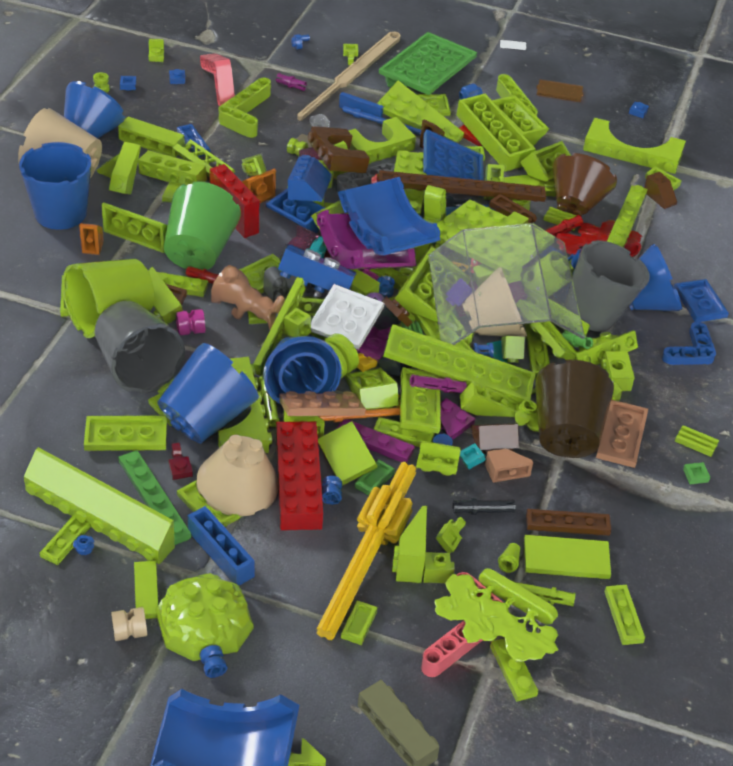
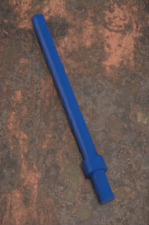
M344 106L342 110L353 115V117L364 118L380 124L387 120L363 112L359 108L353 109ZM405 125L413 134L421 136L420 129Z

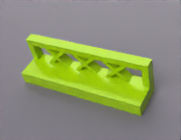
M191 139L184 147L178 143L173 147L178 155L186 161L205 165L206 174L209 177L210 168H212L209 163L216 162V166L225 164L235 173L232 167ZM192 146L195 147V152L193 153L188 151ZM199 155H206L205 160L199 159Z

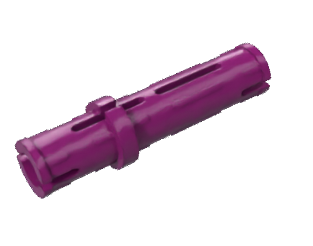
M412 374L410 377L411 387L442 390L444 393H462L467 388V383L464 381L451 380L448 377L441 379Z

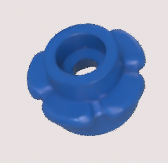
M81 535L77 537V540H74L73 547L76 548L77 553L87 555L93 551V543L95 541L91 536Z

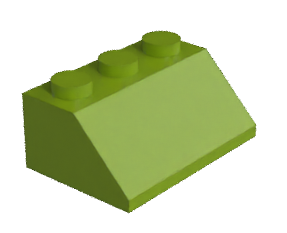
M563 141L532 152L521 161V164L528 176L547 182L554 179L553 163L555 159L562 154H566V156L571 155Z

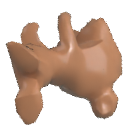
M231 265L222 270L214 281L211 290L212 303L227 302L236 304L231 313L235 319L240 320L245 312L251 311L258 319L265 320L270 330L276 320V313L280 312L285 302L282 295L278 296L274 303L271 298L262 296L257 289L251 287L245 274Z

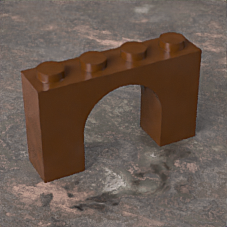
M311 127V131L308 133V141L330 171L367 172L370 157L365 151L349 150L353 136L348 129ZM344 141L348 149L334 146V144Z

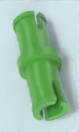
M569 331L562 333L565 339L576 348L590 349L593 346V339L585 337L581 333H571Z

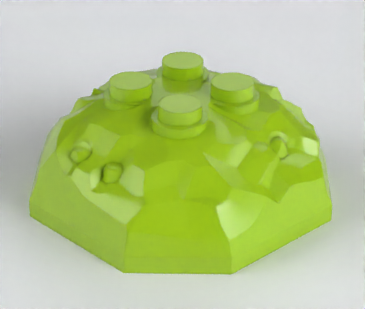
M212 573L187 578L170 585L165 597L155 609L165 647L192 661L201 660L200 652L211 645L220 646L223 655L238 652L254 629L248 604L241 588L237 584L225 581Z

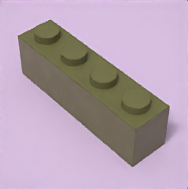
M379 680L359 693L358 707L407 766H428L437 760L439 752L437 740L424 730L421 721L412 716L407 705L404 702H400L390 686Z

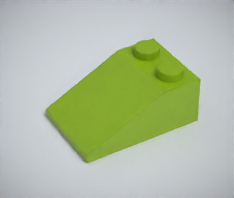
M381 368L365 372H352L345 375L350 391L356 394L366 410L393 408V406L399 405L397 382Z
M427 506L421 507L400 536L399 546L394 548L392 572H396V581L422 583L426 554Z

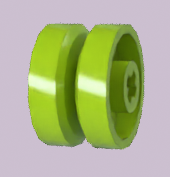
M334 333L324 340L334 349L340 360L341 379L357 368L359 356L354 345L347 337Z

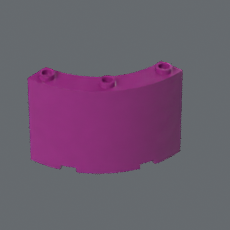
M329 210L317 214V225L320 227L324 243L330 255L341 266L349 269L412 268L416 266L414 249H406L388 255H378L374 253L373 249H367L352 230L349 224L351 221L349 214H329Z

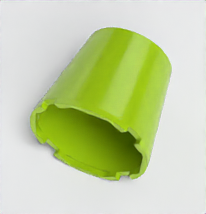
M137 259L76 263L67 266L64 271L63 281H66V289L63 290L66 308L74 326L78 331L82 330L84 332L83 336L86 338L95 337V325L99 316L104 310L121 301L136 302L149 312L153 308V283L146 267Z

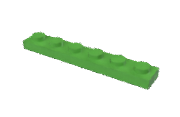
M138 450L119 456L120 465L145 505L174 520L175 545L191 539V532Z

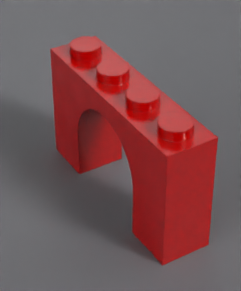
M225 164L210 168V184L226 190L233 196L232 200L236 205L239 204L241 217L236 230L244 238L258 234L260 200Z

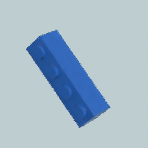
M206 506L187 515L188 530L191 532V536L233 583L240 586L255 577V560Z

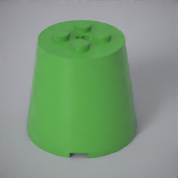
M193 182L190 185L183 184L176 189L172 198L164 242L165 254L173 263L184 269L191 266L201 270H208L213 267L240 221L241 209L239 204L236 205L232 200L233 196L226 190L206 182Z

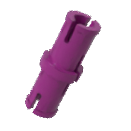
M278 73L276 76L282 78H276L277 83L302 91L306 89V87L301 86H307L306 81Z

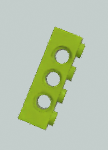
M149 150L138 159L139 174L185 185L193 184V182H205L207 180L205 165Z

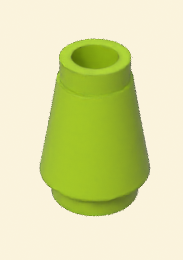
M510 543L498 558L499 568L505 573H512L519 566L520 546L518 544Z

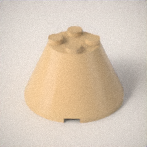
M230 436L228 441L203 462L197 474L196 483L199 494H202L209 506L226 515L237 514L239 517L255 515V512L262 509L266 510L271 506L278 494V477L262 447V442L250 437Z

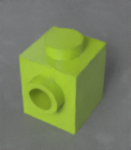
M426 552L423 583H446L450 575L454 574L455 569L454 562L450 561V553Z

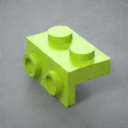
M422 441L416 468H421L425 472L438 471L443 475H456L461 448Z

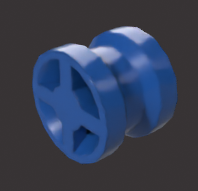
M381 276L377 279L380 283L379 293L384 298L386 296L390 298L394 294L393 287L395 281L392 277Z

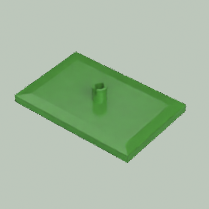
M427 32L379 68V74L395 81L399 80L406 86L430 95L475 59L477 52Z

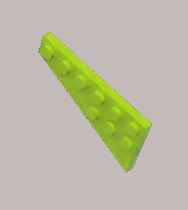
M399 80L377 103L383 106V114L392 118L397 117L401 122L421 130L422 120L425 119L441 128L445 132L444 137L459 143L464 137L463 131Z

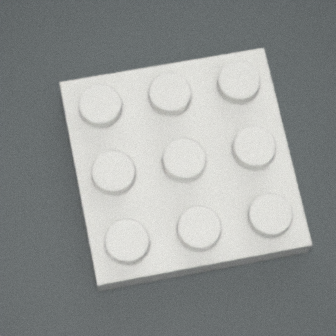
M334 284L311 321V332L324 337H329L334 333L342 334L352 342L355 349L359 350L382 312L384 303Z

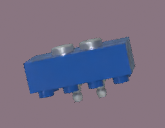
M290 244L285 249L278 267L282 277L290 279L291 276L303 278L304 286H307L308 283L314 284V289L316 290L314 297H321V293H324L325 289L330 291L334 284L349 290L356 274L355 271L340 266V263L334 259L327 257L323 259L315 251L308 249L304 251Z

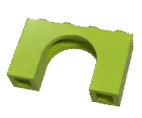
M397 117L383 121L382 134L388 140L385 142L369 141L356 128L348 130L353 136L349 150L365 151L370 157L369 163L396 156L398 151L410 152L415 150L416 136Z

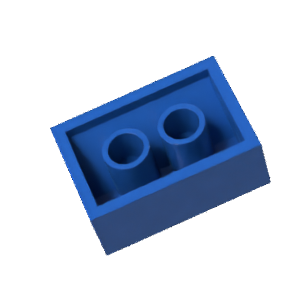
M288 188L266 203L267 208L314 233L320 231L311 217L314 213L324 209L319 204L313 201L289 200Z

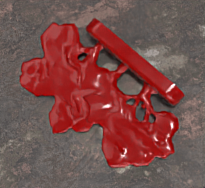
M607 220L602 222L601 227H596L590 223H583L578 230L581 236L557 233V239L555 240V244L558 246L557 249L560 253L575 255L581 249L579 247H583L585 244L588 245L592 241L597 240L607 241L616 221ZM631 230L624 247L631 252L630 256L632 257L639 253L641 249V243L639 242L641 237H643Z

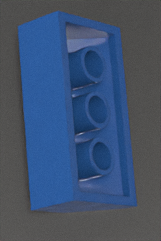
M310 155L298 157L288 178V199L322 202L332 174L315 157Z

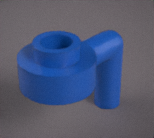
M309 34L294 35L291 38L292 47H295L296 50L302 49V41L310 40Z

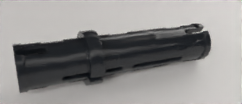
M471 498V500L464 501L453 500L452 509H454L453 513H471V515H476V513H514L516 504H513L515 503L514 499L477 500L476 498Z

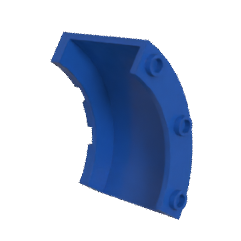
M400 177L338 192L344 213H348L351 219L349 224L352 230L367 249H373L374 253L378 255H388L440 241V230L437 227V223H430L424 220L413 209L405 194Z
M180 689L168 697L150 766H288L300 706L294 701L280 694L272 699L257 702L255 707L225 702L223 706L209 704L210 699L197 696L184 689Z

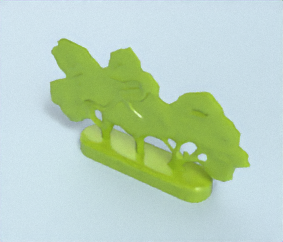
M486 568L479 575V582L486 589H479L469 574L459 576L452 574L445 583L451 596H444L435 600V612L439 616L450 621H465L466 624L462 632L468 643L478 642L480 639L494 641L497 636H502L506 641V651L515 662L528 659H542L546 653L553 654L559 650L555 644V639L558 637L557 630L551 626H546L552 624L558 617L555 607L492 569ZM479 592L484 593L481 597H477ZM491 592L506 602L493 601L491 599ZM510 605H513L527 615L525 617H516L509 612L508 608ZM524 619V622L519 623L518 620ZM535 619L546 625L538 626ZM527 621H530L529 624L533 625L532 632L526 630ZM537 627L541 630L540 633L536 632Z

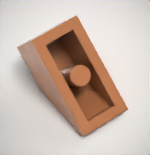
M500 449L487 452L485 466L494 483L531 476L533 461L509 449Z

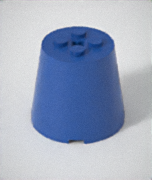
M64 142L42 144L41 148L35 150L31 148L21 157L19 167L37 222L50 229H68L80 224L87 215L91 176V158L89 154L84 153L83 149L77 145Z
M202 343L196 348L157 402L164 415L171 421L170 424L176 430L184 433L189 439L199 444L211 437L259 398L255 386L242 371L239 374L231 366L232 360L215 347L206 343Z

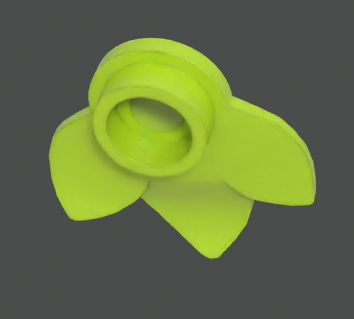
M524 400L520 403L518 411L515 413V421L519 426L527 425L530 430L539 432L537 405L531 400Z

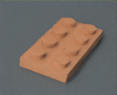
M289 391L279 396V402L288 416H365L366 408L353 392L346 391L343 394H335L334 392L327 391L324 394H317L308 391L305 394H298Z
M611 400L596 458L635 468L648 409Z

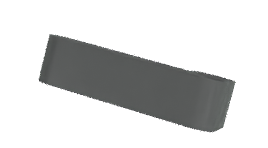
M383 163L368 167L366 173L347 172L339 174L336 180V193L372 184L371 178L378 174L379 170L394 172L395 165Z
M270 267L264 273V292L272 299L273 303L281 295L286 300L297 278L295 276H291L290 279L282 277L277 267ZM308 283L305 286L303 295L316 291L314 289L315 285Z

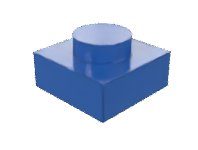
M169 70L170 84H185V70Z
M121 76L120 90H136V76Z
M634 102L629 110V114L644 118L649 106L641 102Z

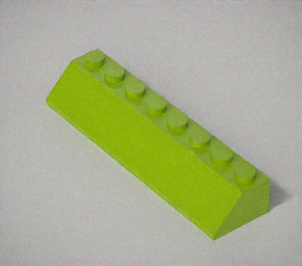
M39 447L35 450L24 475L25 489L30 495L39 497L46 504L57 507L65 514L74 515L81 523L90 522L91 527L95 531L102 532L113 541H118L125 545L129 550L143 555L149 561L156 560L157 564H160L175 548L174 520Z

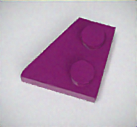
M446 398L440 402L441 429L452 440L475 424L473 416Z

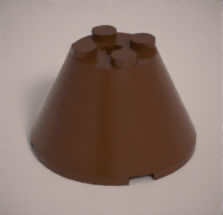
M573 153V156L562 154L553 163L557 208L573 215L582 217V215L587 214L610 194L617 185L616 174L613 175L608 165L594 157L580 153Z

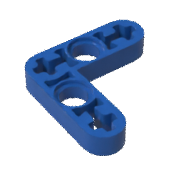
M702 322L692 323L689 334L693 346L666 347L663 351L662 360L671 365L713 363L716 351L707 326Z

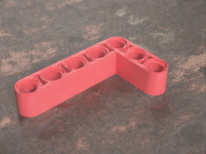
M216 53L200 55L202 69L214 74L217 102L221 106L235 96L231 62L228 58Z
M461 572V573H458V574H457V576L462 575V574H463V575H468V573H465V572ZM470 575L479 589H486L485 586ZM479 592L477 597H481L484 593ZM491 592V599L493 601H499L503 603L498 597H496ZM463 620L424 651L421 666L422 672L428 677L440 675L483 640L480 639L478 642L468 643L462 632L466 624Z

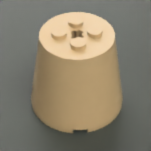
M43 108L29 123L23 135L26 137L24 145H20L18 153L19 163L21 157L31 148L34 150L41 148L42 144L64 142L77 145L83 149L84 153L89 154L91 158V178L99 164L102 143L98 138L50 108Z

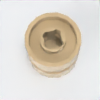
M143 607L130 609L129 613H126L124 610L111 612L115 641L127 640L130 635L134 638L147 636Z

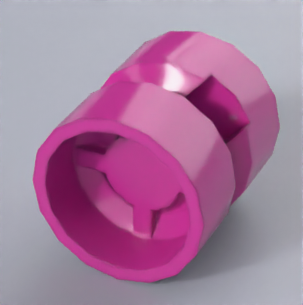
M202 309L192 310L191 313L187 311L176 312V324L180 336L189 335L192 331L194 334L205 333V318Z

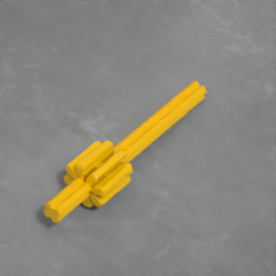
M402 462L390 485H382L381 489L374 487L371 490L357 517L359 522L357 528L360 532H365L317 627V634L321 638L334 639L380 545H387L389 541L396 543L399 540L412 514L411 507L413 503L410 498L404 497L416 475V467L413 464L408 465L406 462Z

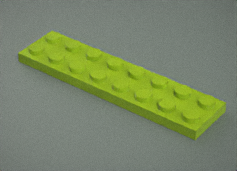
M394 324L392 325L383 357L444 378L448 377L451 380L464 381L468 386L474 381L502 393L519 403H522L524 400H531L535 378L534 372Z

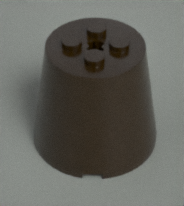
M566 360V363L556 365L555 362L548 364L538 372L535 381L540 444L546 451L556 456L567 458L589 456L596 452L600 446L613 396L614 382L609 378V373L606 370L590 362Z

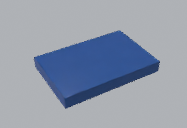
M707 279L674 284V288L677 289L682 303L694 322L728 318V311Z

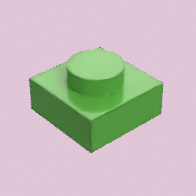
M704 462L684 465L683 471L689 484L709 482L710 475Z

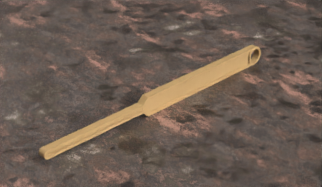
M389 32L339 74L335 78L334 84L299 112L297 119L302 121L339 88L347 87L400 41L401 35L398 32Z

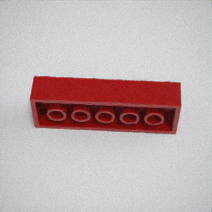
M276 422L280 531L322 530L323 502L317 422Z

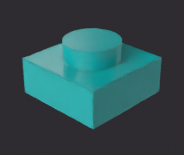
M475 443L460 451L459 458L468 470L486 460L484 454Z

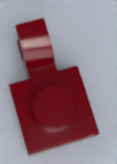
M180 443L171 444L173 459H169L168 464L172 480L193 477L189 456L182 457Z

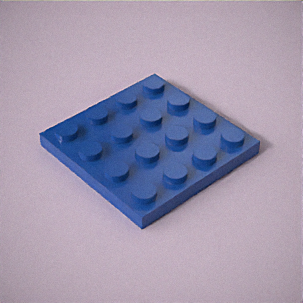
M426 129L424 132V173L433 176L484 180L483 154Z

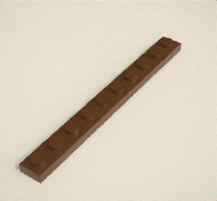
M379 170L378 182L400 177L403 189L421 191L426 190V187L431 185L443 188L447 193L452 194L458 193L484 197H496L502 194L509 199L530 200L534 202H545L546 199L545 186Z

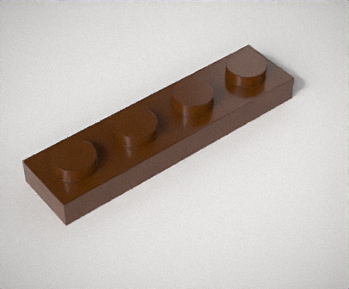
M527 509L526 512L527 530L610 536L611 533L610 514Z

